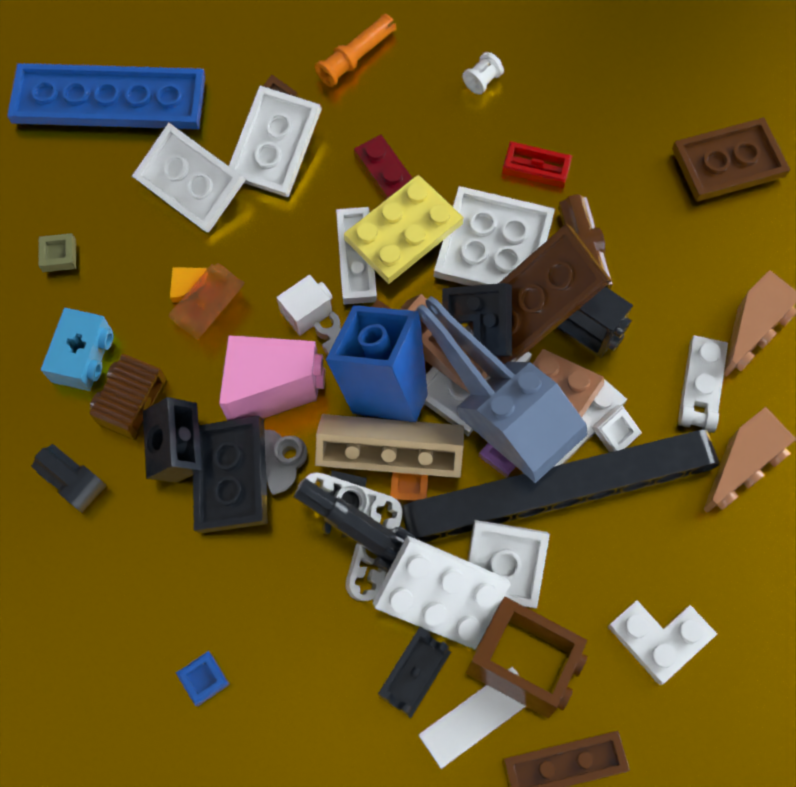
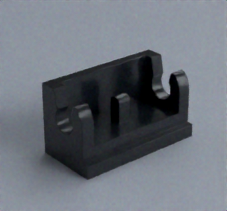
M420 626L378 693L379 698L409 718H412L450 656L449 646L432 638L431 634Z

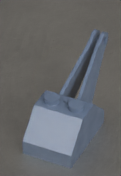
M430 296L425 301L427 307L421 304L416 308V311L419 312L420 319L430 330L471 394L457 406L460 419L536 483L588 435L587 424L555 381L530 362H507L504 365L456 321L437 299ZM460 346L487 373V375L490 377L487 381L476 369V367L473 365V363L470 361L467 355L463 352Z

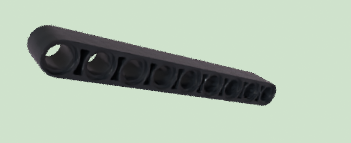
M698 430L553 466L536 483L527 475L521 474L416 500L402 506V515L406 530L412 533L415 539L427 543L471 532L474 520L503 524L701 474L717 468L720 462L708 430Z

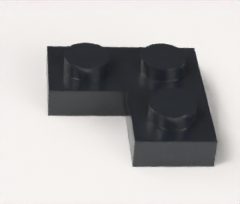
M498 283L442 288V306L460 324L473 323V336L495 357L512 356L511 284Z

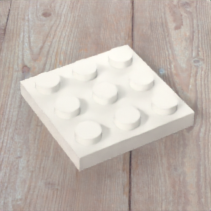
M459 186L453 208L464 217L463 224L443 240L434 270V277L468 286L498 284L547 241L555 208Z

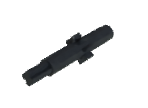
M306 478L299 485L293 496L323 516V520L335 527V529L377 555L373 564L386 573L389 572L407 535L414 538L412 533L401 526H396L393 531L389 530L361 510L350 505L340 497L335 498Z

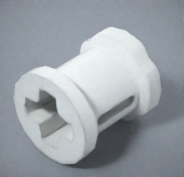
M484 52L480 56V62L472 69H467L462 75L466 86L476 94H482L487 89V84L494 77L499 78L504 72L501 61L492 53Z

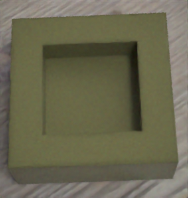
M72 233L39 237V268L42 272L76 269V239Z

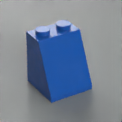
M353 305L326 358L352 414L416 423L428 396L419 312Z

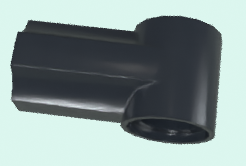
M54 444L42 448L34 457L35 460L31 466L48 483L58 489L57 493L81 513L107 486L84 465L79 466Z

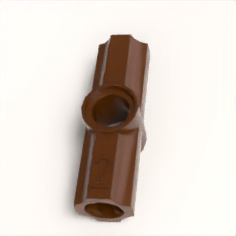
M580 194L568 196L565 200L560 201L558 205L563 226L568 224L573 228L610 277L604 257L606 252L604 235L600 228L595 227L587 197H582ZM609 283L606 287L611 290L613 283Z

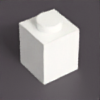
M308 275L276 297L280 312L299 336L312 328L314 322H321L332 312L330 300L333 297L331 292L323 282L317 284L311 275Z

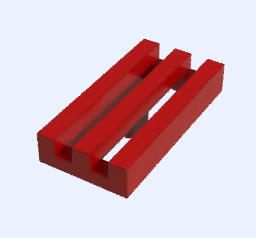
M510 141L502 174L564 188L572 155ZM513 154L520 155V156H525V157H529V158H532V159L529 160V159H525V158L516 157V156H513ZM544 161L550 162V163H554V164L563 165V167L546 164V163H544Z

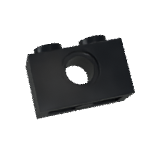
M166 397L143 410L146 479L177 483L202 471L197 403Z

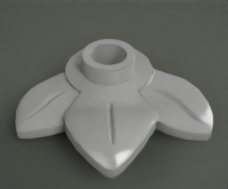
M265 430L266 482H268L269 489L273 495L287 490L294 483L297 469L307 460L308 450L303 440L298 437H282L274 430ZM290 450L296 451V455L293 458L287 459L284 457L286 452Z

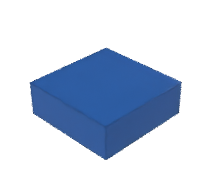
M209 651L176 672L179 680L197 707L230 685Z

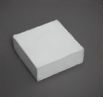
M616 405L592 426V429L609 452L625 449L642 433L623 405Z

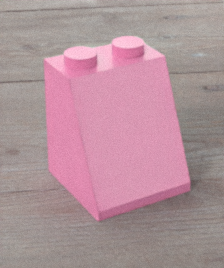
M229 336L219 401L227 421L260 416L264 419L316 401L318 388L324 389L326 369L323 368V355L317 353L315 341Z

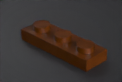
M619 731L503 759L510 787H568L630 771Z

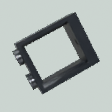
M605 287L561 323L557 329L599 358H602L608 349L614 352L624 339V333L632 322L628 315L633 305Z

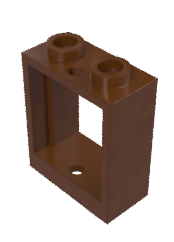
M504 596L466 674L549 719L557 708L562 711L565 709L572 695L573 689L568 687V683L572 674L576 677L580 675L588 656L582 652L588 640ZM509 622L569 653L551 693L490 661Z

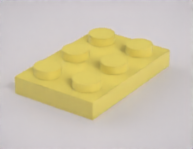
M417 175L344 233V240L390 284L463 224L464 217L420 175Z

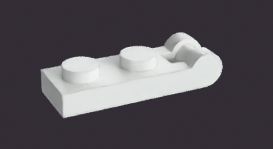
M695 335L692 337L678 426L689 428L691 425L702 427V430L715 433L719 421L718 410L728 342ZM694 406L705 408L704 413L694 411Z

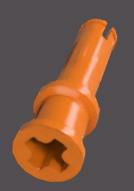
M383 14L346 46L338 45L330 57L325 61H318L315 64V71L320 80L328 87H333L337 84V79L345 72L353 71L356 68L357 60L396 30L395 23L388 26L393 19L389 15Z

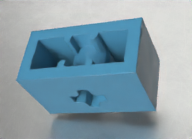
M64 307L41 367V371L51 383L91 391L93 382L97 381L101 375V360L104 352L111 347L113 341V331L105 317Z

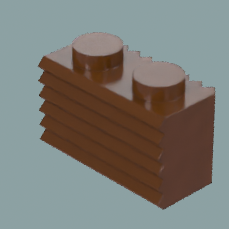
M122 354L120 360L113 362L107 373V384L104 385L101 392L98 391L91 400V417L100 426L135 439L143 424V410L153 405L166 381L165 375L158 367Z

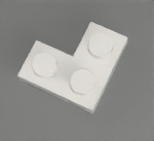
M638 600L607 626L659 685H663L717 635L691 605L684 609L665 628H662Z

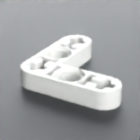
M313 473L305 477L313 483L319 481L320 488L327 492L334 491V486H337L338 490L334 494L335 498H341L347 491L354 492L360 500L358 509L379 523L381 515L376 513V509L383 507L386 503L388 511L393 514L392 518L384 520L383 526L391 531L396 526H400L403 510L398 500L392 496L323 473ZM357 543L346 578V589L348 594L355 600L369 601L377 595L385 579L386 572L379 567L377 571L374 569L369 570L367 581L372 583L371 590H364L363 594H361L360 586L355 584L356 578L364 577L367 567H360V561L368 565H374L375 559L369 557L366 554L365 548Z

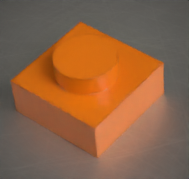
M392 472L390 496L397 499L399 503L404 504L427 498L428 475Z

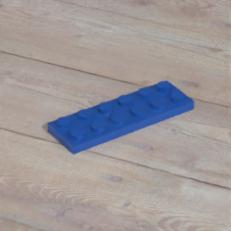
M17 63L7 117L11 123L165 128L170 123L179 129H199L205 73L204 69Z

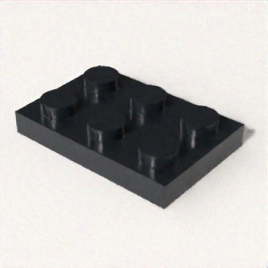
M260 416L199 425L202 471L193 475L194 531L207 533L268 524L264 419Z

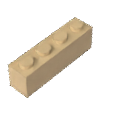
M322 414L316 433L315 466L461 478L464 425L415 423L390 419Z

